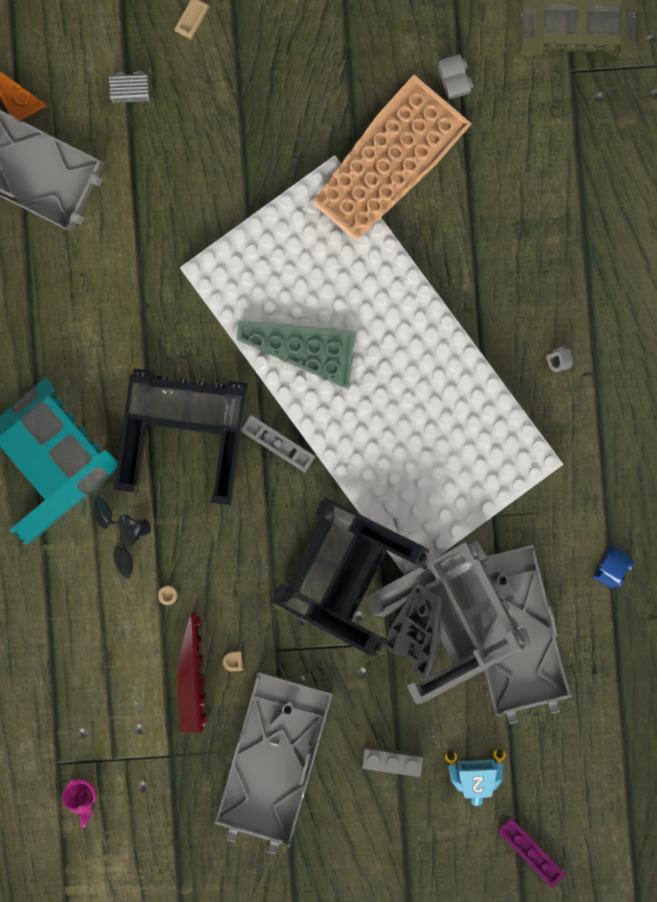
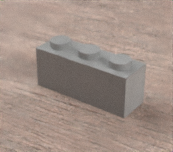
M364 746L362 769L420 777L423 756L418 753Z

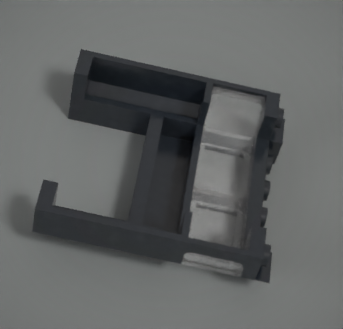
M324 497L318 504L316 515L322 517V520L317 524L316 532L313 538L309 540L304 556L299 559L298 568L290 577V584L288 586L280 584L274 591L271 602L360 651L376 657L378 655L376 651L379 652L384 643L389 644L391 641L352 621L386 551L427 570L424 562L427 558L425 552L429 554V549Z

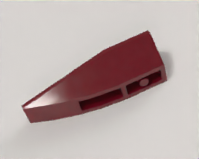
M192 612L190 615L179 660L177 694L180 732L202 733L208 724V714L204 713L207 698L206 693L202 691V686H205V675L201 674L204 658L203 655H200L199 647H202V636H198V628H201L200 616H197V612Z

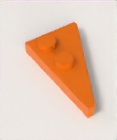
M0 72V98L11 116L23 121L48 108L45 103Z

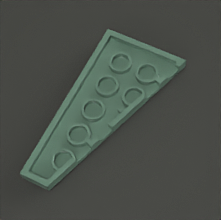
M239 320L238 341L349 390L355 331Z

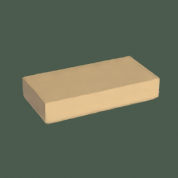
M190 0L174 30L192 40L210 8L209 5L200 0Z

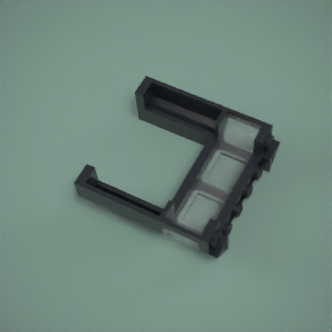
M134 368L133 374H130L114 490L139 492L148 425L218 434L222 436L214 495H212L211 503L232 506L248 383L229 381L227 388H225L224 384L214 383L213 387L206 386V382L195 381V384L187 383L186 379L176 378V382L168 381V377L157 376V379H154V371Z

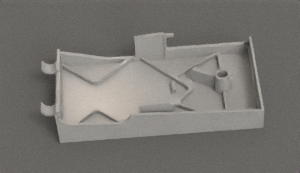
M263 671L258 672L215 824L229 828L227 841L235 843L237 832L239 831L270 840L268 852L272 854L277 853L279 843L290 847L332 699V691Z

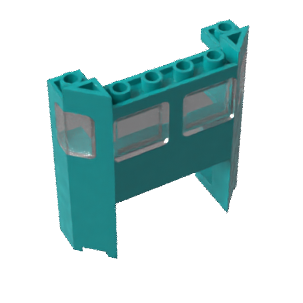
M47 377L0 415V447L45 499L9 530L11 533H18V538L20 540L24 539L23 543L25 545H30L117 471L118 465L117 460L108 450L105 449L100 453L101 448L94 440L90 442L86 437L89 435L82 426L78 427L74 423L76 418L69 411L66 413L63 410L62 406L64 404L57 396H54L58 390Z

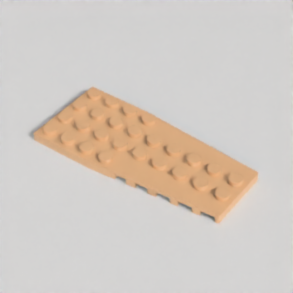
M413 75L376 116L363 136L314 199L313 204L353 239L358 240L438 164L472 123L417 76Z

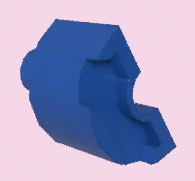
M610 544L602 563L598 566L592 578L611 589L616 586L620 588L624 583L625 578L623 576L626 570L630 571L634 561L631 560V555Z

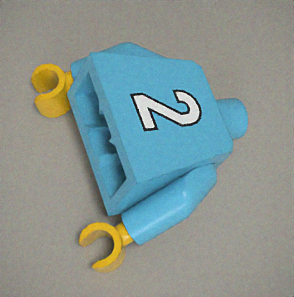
M497 750L493 751L492 756L496 763L494 760L457 761V765L455 763L457 754L454 752L455 759L449 760L446 753L445 758L450 763L448 768L451 782L458 791L463 792L465 798H471L473 805H482L483 798L491 797L493 790H496L503 781L504 764L502 760L506 756L503 750L501 758H497Z

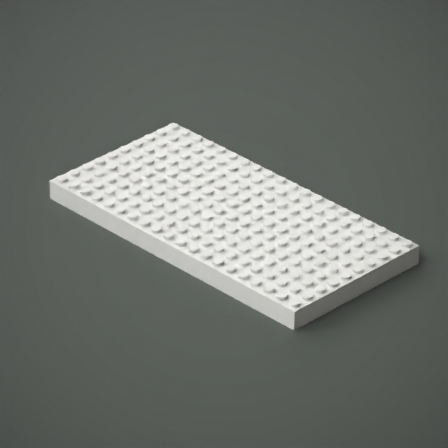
M334 155L185 263L180 269L358 513L428 548L429 554L425 552L427 555L424 562L425 565L553 473L563 463L383 219L380 218L358 240H355L313 204L314 199L341 165ZM239 320L355 331L349 390L238 341ZM387 551L404 575L419 568V566Z

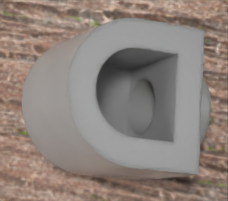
M564 346L552 349L553 353L546 355L548 365L554 372L569 369L573 364L570 349L564 350Z

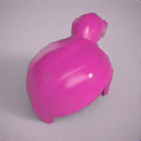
M73 778L63 791L62 801L71 812L80 814V824L84 828L92 817L91 807L96 801L97 792L94 785L88 780Z

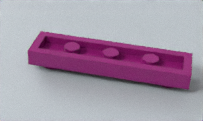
M512 817L497 830L551 888L566 875Z

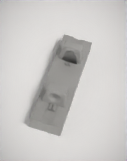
M250 415L242 428L244 434L305 473L315 459L314 455Z

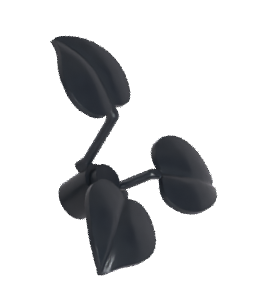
M97 496L94 503L96 521L104 529L108 528L109 524L119 525L125 544L122 545V548L120 546L115 547L113 552L114 563L118 571L125 578L130 579L133 571V560L126 548L127 546H134L139 537L150 534L151 526L146 519L135 521L126 514L119 517V522L112 521L110 507L102 498Z

